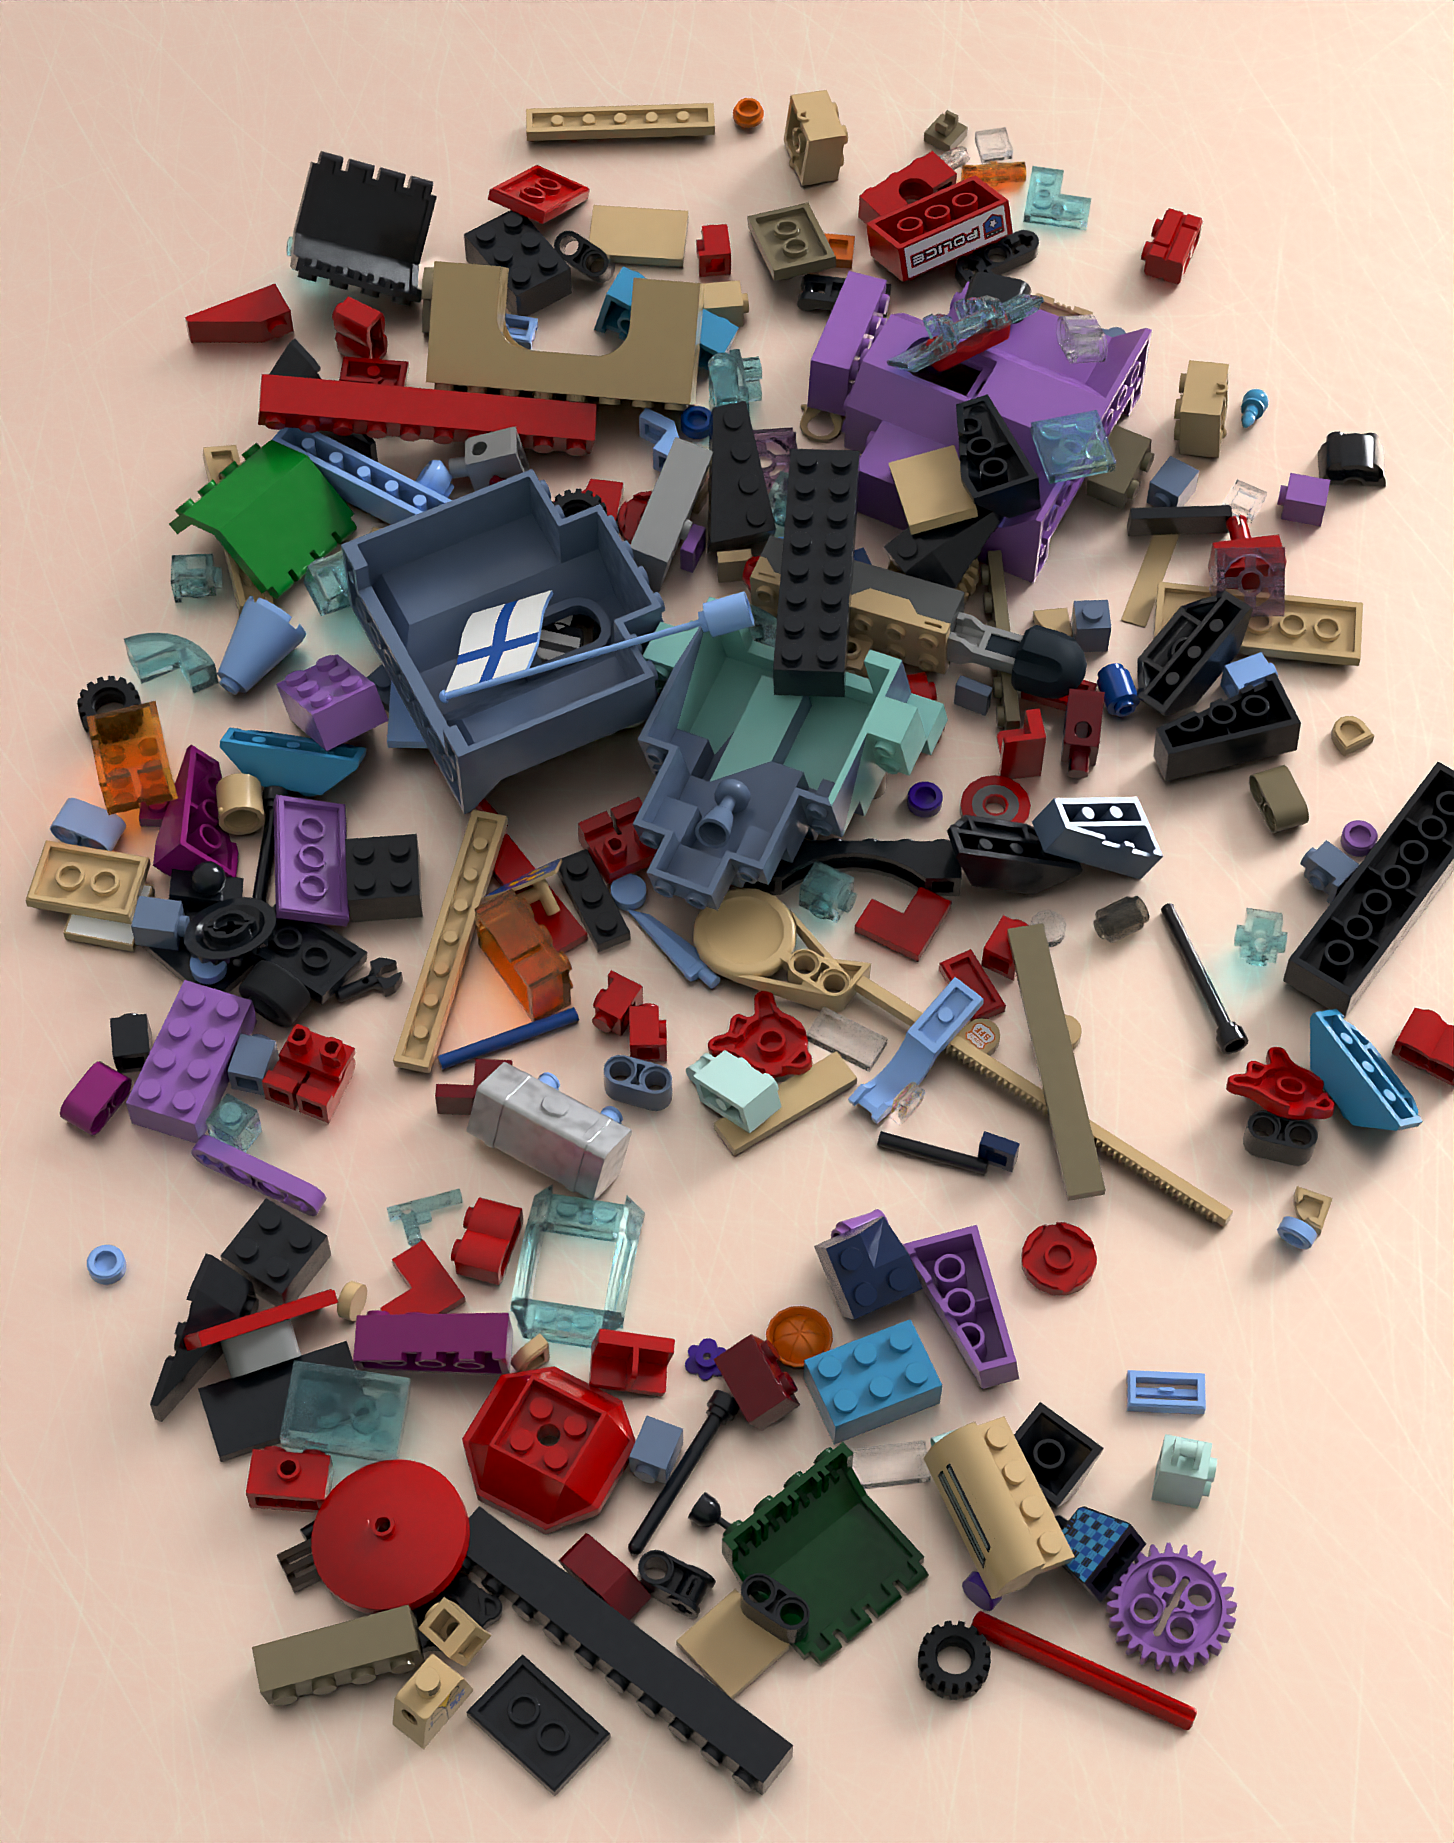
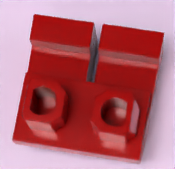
M640 797L611 808V817L607 811H604L578 823L579 843L583 849L588 850L602 879L607 885L612 884L614 880L627 874H634L648 868L658 850L644 845L639 840L633 826V822L643 804Z
M296 1024L279 1053V1060L272 1071L268 1070L262 1080L265 1099L292 1110H296L298 1106L300 1113L329 1124L353 1076L356 1061L353 1058L356 1054L355 1048L343 1044L342 1040L322 1036L309 1031V1028ZM278 1091L285 1093L288 1096H283ZM312 1104L321 1107V1109L313 1107Z

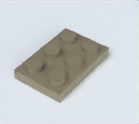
M809 203L747 216L748 228L774 281L787 280L795 276L812 272L817 273L836 267V256Z

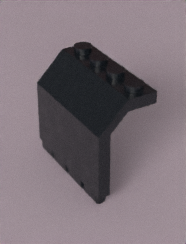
M321 151L317 163H310L293 231L290 267L298 271L297 277L316 282L317 277L330 279L329 285L336 288L348 290L349 285L360 287V293L370 297L379 298L380 293L391 295V301L401 305L410 306L411 301L421 303L422 289L418 287L419 264L437 196L431 194L433 181L411 175L408 186L403 187L406 177L404 173L380 167L377 178L374 179V165L348 159L344 171L341 170L344 159L342 156Z

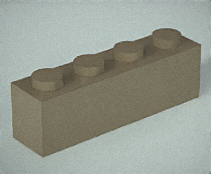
M409 1605L252 1647L260 1693L268 1704L274 1703L276 1706L292 1704L297 1701L299 1696L310 1693L315 1695L329 1694L334 1692L337 1686L350 1682L353 1684H366L375 1680L376 1675L387 1672L394 1674L406 1673L413 1670L415 1665L425 1662L416 1617Z

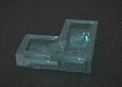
M1033 166L1023 222L1087 230L1091 198L1060 194L1064 170Z

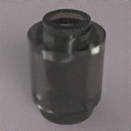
M1126 896L1097 910L1093 925L1101 939L1114 943L1142 929L1144 923L1148 922L1150 917L1148 909L1140 897L1134 896L1131 898Z

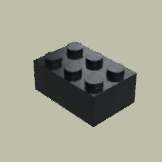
M510 210L464 234L465 254L469 264L509 268L506 308L511 314L528 317L572 294L570 266L528 217Z

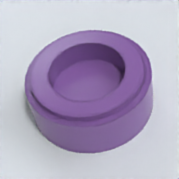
M1355 820L1345 825L1340 842L1342 848L1348 854L1363 857L1367 856L1374 847L1378 835L1376 829L1370 823Z

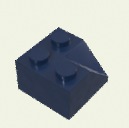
M880 1216L814 1246L843 1317L855 1320L923 1289L908 1252L884 1216Z

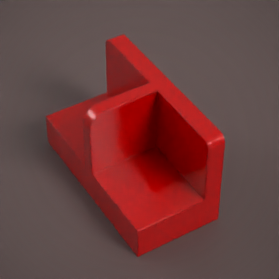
M1040 708L1026 710L1023 728L1004 730L997 734V744L1000 753L999 776L1008 777L1012 780L1041 776L1046 734Z
M599 1328L591 1344L589 1385L595 1388L662 1397L666 1392L667 1365L674 1354L675 1339Z

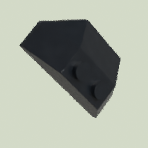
M1227 591L1217 593L1216 596L1203 598L1181 606L1137 659L1138 698L1164 716L1196 705L1221 675L1224 665L1230 664L1239 653L1253 612L1252 607Z
M964 815L947 830L956 858L971 886L1033 895L1074 878L1083 871L1080 862L1044 852L1034 827L1025 823Z

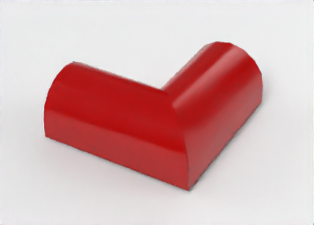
M344 356L339 381L406 387L409 362Z

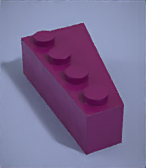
M372 1310L368 1311L367 1315H357L353 1362L356 1368L360 1370L501 1376L502 1374H509L511 1371L513 1328L509 1313L425 1314L421 1312H408L406 1314L390 1315L386 1311Z

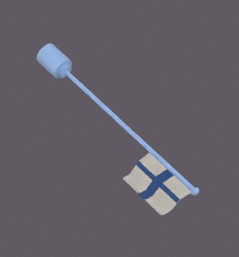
M552 590L472 613L462 633L457 665L446 691L442 690L439 693V699L442 703H448V699L700 626L704 633L710 631L712 638L754 626L753 614L747 595L743 591L703 603V611L698 612V620L530 668L539 646L543 616L553 596Z

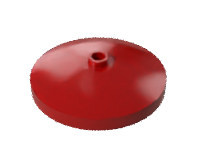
M404 1459L375 1462L345 1477L332 1489L325 1498V1502L322 1503L312 1530L311 1548L314 1564L319 1576L331 1593L341 1602L357 1611L375 1614L409 1605L411 1610H414L443 1592L459 1572L469 1546V1517L463 1500L455 1487L444 1475L434 1468L420 1462Z

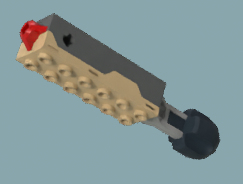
M774 536L769 537L761 555L753 556L747 560L742 580L751 593L753 618L765 624L777 625L784 539ZM854 560L849 636L872 643L873 651L901 659L903 663L917 666L924 671L937 672L944 675L950 662L957 664H979L1012 674L1011 684L1015 690L1041 698H1062L1069 695V689H1077L1082 683L1087 668L1086 658L1077 641L1067 634L1035 625L1027 629L1024 635H1019L985 625L973 615L964 613L965 592Z

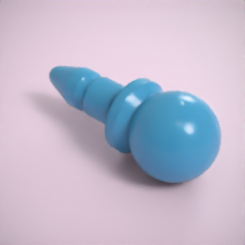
M1251 389L1244 395L1241 406L1243 414L1241 421L1244 428L1253 425L1254 421L1259 419L1268 408L1269 399L1263 390Z

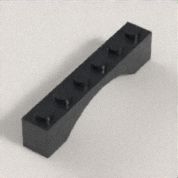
M804 838L792 863L780 860L769 885L759 881L755 884L746 882V888L759 889L771 895H782L792 887L813 877L834 872L857 871L893 878L916 891L922 887L939 896H960L962 872L951 841L947 839H937L934 841H914L912 839L879 841L868 838L862 841H844L839 838L828 840H807Z

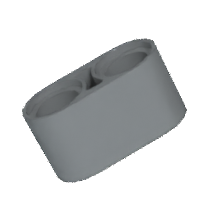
M290 1319L220 1341L231 1378L301 1356Z

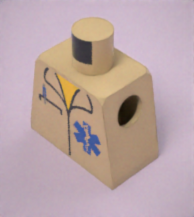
M432 1654L394 1698L393 1726L422 1749H425L473 1692V1688L461 1675ZM413 1715L417 1722L411 1719L410 1716Z

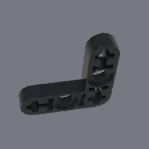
M1020 230L1002 238L996 243L981 247L969 255L961 256L956 262L955 278L957 282L964 288L966 283L970 282L973 275L972 271L976 270L975 273L987 272L1001 275L1034 260L1038 255L1039 238L1032 231ZM994 254H1000L1005 257V260L994 262L989 257Z

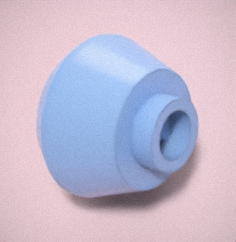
M441 460L429 461L415 481L447 498L454 489V485L450 483L453 477Z

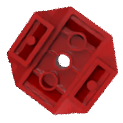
M555 1366L502 1374L462 1438L477 1499L544 1535L558 1531L561 1527L599 1515L628 1466L629 1456L636 1442L622 1400L598 1388L591 1387L589 1383ZM547 1436H554L559 1439L552 1446H545L540 1443Z

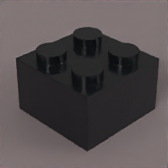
M417 834L345 839L347 899L351 922L423 917Z
M266 1198L220 1257L223 1263L253 1283L255 1293L274 1306H278L299 1298L330 1258L331 1250L326 1234Z

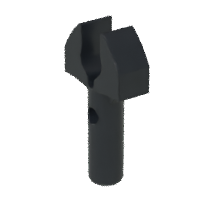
M377 958L370 961L371 971L369 975L340 987L335 992L337 1000L344 1002L372 989L381 990L385 997L396 993L403 981L402 972L388 978L382 977L384 973L397 969L396 961L388 958Z

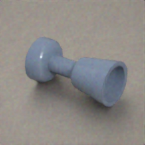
M726 779L718 784L714 793L715 802L718 806L713 807L698 822L695 828L698 840L709 848L718 849L728 844L734 820L732 813L742 812L748 806L751 799L747 786L736 779Z

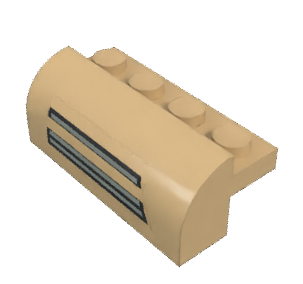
M1005 1416L980 1425L972 1422L960 1427L936 1442L927 1452L923 1459L991 1599L1025 1588L1036 1575L1068 1564L1075 1557Z

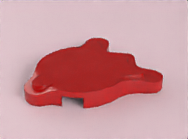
M760 991L755 995V1013L753 1016L734 1015L730 1020L728 1032L715 1036L708 1042V1051L713 1057H717L726 1050L737 1058H744L751 1067L760 1073H767L773 1078L790 1074H804L811 1069L813 1064L812 1056L808 1051L809 1044L804 1026L793 1016L782 1012L776 1005L774 995L768 991Z
M1271 1047L1267 1051V1065L1258 1061H1250L1247 1063L1245 1074H1235L1228 1077L1226 1084L1228 1092L1247 1097L1274 1115L1295 1120L1327 1119L1333 1115L1335 1105L1328 1097L1327 1092H1323L1324 1082L1316 1074L1296 1065L1289 1058L1286 1050L1281 1047Z

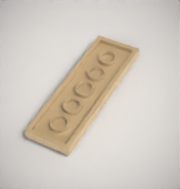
M1158 582L1153 639L1181 606L1203 598L1216 596L1217 593L1227 591L1253 609L1238 654L1254 655L1262 652L1264 657L1359 666L1362 643V602Z

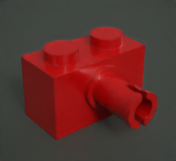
M1236 515L1230 517L1226 521V528L1231 540L1212 543L1208 569L1213 587L1250 590L1281 586L1287 560L1279 534L1251 538L1247 518L1244 515H1239L1240 524L1238 525Z

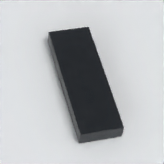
M1229 505L1132 508L1130 509L1127 522L1128 536L1228 533L1226 521L1232 517V507Z

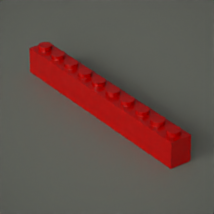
M262 374L258 425H265L273 430H281L285 427L299 428L307 433H314L319 430L333 431V433L341 436H348L352 433L366 434L368 437L381 439L386 436L400 437L402 440L409 442L425 439L434 440L435 443L443 445L453 442L465 443L469 437L516 427L523 448L533 449L538 453L562 451L572 456L591 454L595 443L596 404Z

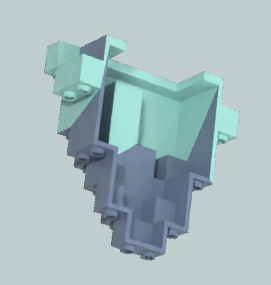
M709 597L707 602L715 600V598ZM660 621L655 632L674 626ZM700 626L650 641L643 657L645 661L651 660L656 668L658 680L655 681V687L660 696L637 740L651 772L656 778L633 822V826L639 840L644 845L658 849L646 872L653 889L665 897L672 898L673 895L684 898L687 903L698 909L709 907L718 911L730 885L743 888L745 882L755 884L757 881L769 885L780 860L792 863L804 838L816 840L819 834L824 836L833 834L843 837L854 813L865 816L886 772L890 774L900 772L910 776L920 753L932 754L948 721L944 704L911 693L903 661L870 649L864 660L869 679L846 672L845 697L774 695L773 663L775 648L753 641L749 628L712 638L710 631L704 633ZM726 779H736L747 786L751 799L748 806L742 812L732 813L734 820L728 844L718 849L709 848L698 840L695 828L698 822L713 807L718 806L714 797L718 784Z

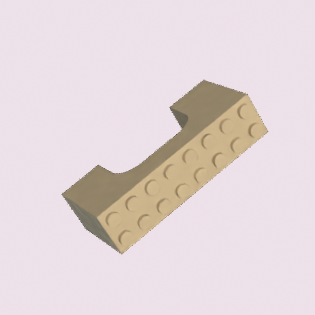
M434 261L426 382L435 383L434 389L459 391V385L467 386V392L487 394L491 393V388H500V395L518 397L524 396V391H533V398L556 399L557 393L566 394V401L589 402V396L599 397L600 404L622 405V399L632 400V406L646 408L654 407L655 402H665V409L681 411L687 409V404H695L705 284L633 278L629 332L625 341L618 349L602 356L530 350L519 345L511 337L507 329L505 313L509 268Z

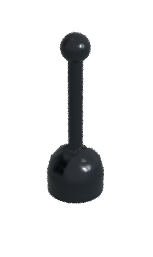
M707 1492L701 1495L688 1516V1519L703 1527L718 1524L727 1529L731 1525V1523L721 1517V1507L718 1501Z

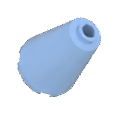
M249 596L243 606L217 672L221 679L219 684L225 690L235 695L238 692H248L302 643L306 636L304 628L300 624L296 629L290 625L289 621L292 617L276 605L260 597L254 602L253 596Z

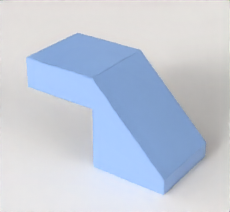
M645 408L639 416L640 437L655 444L653 447V469L661 472L675 437L679 438L673 420L649 408Z

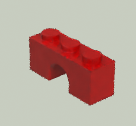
M931 151L923 157L916 158L910 165L899 172L890 174L886 180L876 186L866 189L859 196L858 218L866 224L908 205L907 200H919L956 184L957 173L937 154Z

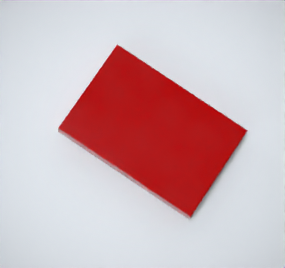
M535 165L491 188L488 200L544 224L587 200L590 189L546 168Z

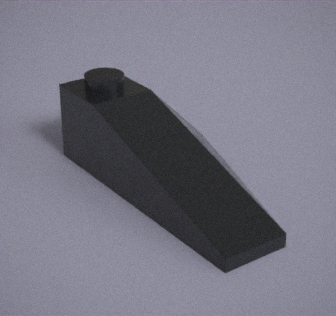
M294 339L289 342L269 375L321 379L317 373L321 370V367L307 350ZM317 431L378 462L376 442L366 434L352 433L348 436H341L333 433V431Z

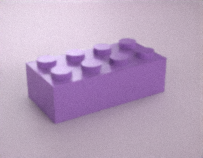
M852 271L848 272L811 358L807 407L842 416L846 415V412H843V405L846 397L851 393L860 368L858 366L860 356L865 348L870 349L872 346L873 338L879 325L884 326L888 320L883 318V314H886L890 301V295L885 294L887 280Z
M184 980L126 1101L132 1124L193 1143H197L199 1138L205 1135L230 1081L227 1071L240 1033L251 1035L257 1023L252 1000Z

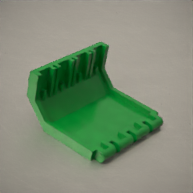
M270 440L262 447L257 442L241 454L245 459L241 464L238 465L236 461H233L219 473L223 479L217 484L212 479L197 491L201 496L198 500L194 502L189 498L175 510L179 516L171 521L169 525L176 534H179L190 525L213 534L261 594L267 591L274 599H278L294 585V581H299L316 566V562L319 563L338 544H341L356 531L357 526L351 519L354 515L353 511L307 455L274 440Z

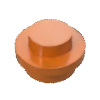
M744 98L734 107L733 119L739 126L746 128L755 127L763 121L764 110L757 100Z

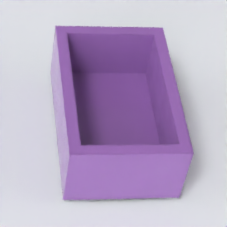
M338 654L322 657L316 662V665L304 671H294L288 674L285 680L276 684L290 720L326 751L389 721L375 684Z

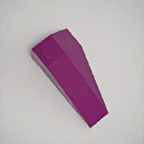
M192 744L186 749L156 839L153 866L171 877L172 869L193 871L196 865L212 861L224 869L225 876L236 877L239 854L237 844L231 842L229 833L223 831L219 826L216 785L222 779L220 765L217 760Z

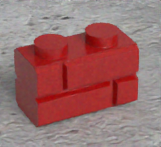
M1169 208L1166 210L1162 220L1156 219L1151 233V237L1154 239L1152 242L1146 241L1141 255V260L1145 261V275L1157 279L1163 278L1164 281L1177 285L1181 283L1201 236L1203 225L1201 217L1191 214L1184 215L1181 211Z

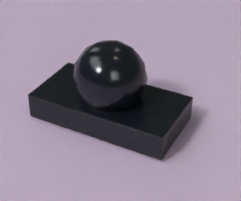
M212 861L196 865L193 871L172 869L168 899L182 901V905L207 908L214 903L226 899L242 897L244 878L225 876L224 869Z

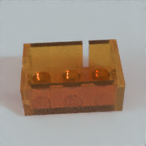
M156 701L86 717L98 781L108 815L140 808L139 803L146 802V805L149 806L178 799L165 734Z
M510 889L476 907L474 910L476 926L478 927V945L530 1020L534 1022L548 1017L571 1005L570 989L573 988L569 976V971L572 970L571 963L563 951L557 952L555 950L548 929L543 924L538 926L533 919L534 913L525 898L519 899L513 889Z

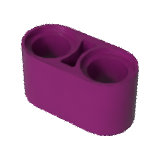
M97 1061L89 1068L64 1100L60 1109V1117L89 1135H96L128 1096L132 1080L103 1062Z

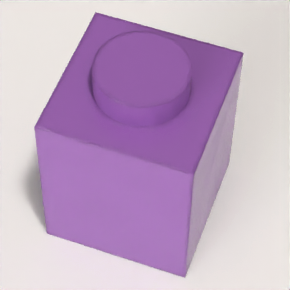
M1290 473L1288 486L1281 485L1277 505L1283 506L1281 519L1321 527L1330 480Z

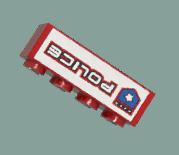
M976 175L866 223L871 256L902 282L913 280L927 271L940 268L954 259L969 255L981 247L996 243L1002 238L1013 234L1009 200Z

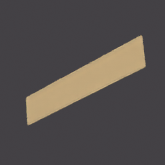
M1180 534L1152 536L1123 613L1122 621L1146 627L1157 597L1158 582H1162Z

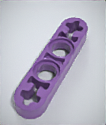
M202 1135L191 1150L193 1157L204 1166L304 1214L316 1216L326 1201L325 1194L316 1186L214 1137Z

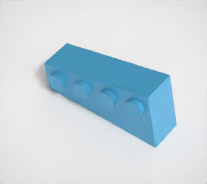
M624 266L622 267L606 293L594 330L605 333L609 329L620 333L619 339L625 341L630 327L633 278H645L642 274ZM703 309L698 367L716 373L730 349L739 327Z

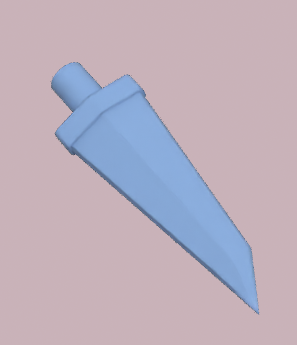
M627 909L645 932L679 968L686 979L690 982L701 979L711 989L719 984L721 978L700 960L697 950L693 945L650 914Z

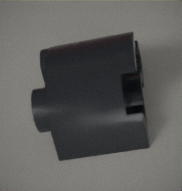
M1335 431L1327 435L1326 442L1321 445L1318 451L1319 478L1330 480V485H1343L1347 480L1356 479L1361 481L1363 486H1386L1384 449L1377 434L1372 432L1345 434Z

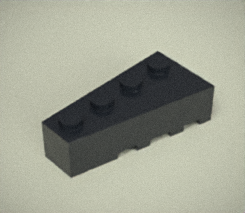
M746 401L713 407L709 419V450L713 451V455L709 465L707 553L768 541L770 536H774L776 532Z
M1275 672L1265 677V682L1255 687L1250 684L1239 689V694L1225 701L1220 698L1211 702L1210 708L1200 713L1190 712L1156 728L1153 757L1164 780L1170 781L1296 751L1301 722Z

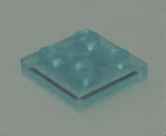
M1097 410L1031 422L1030 432L1049 484L1115 471L1116 460Z

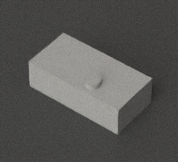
M677 437L673 441L630 544L637 567L643 566L649 578V587L653 592L658 593L680 540L686 541L693 523L689 518L703 487L713 455V451Z

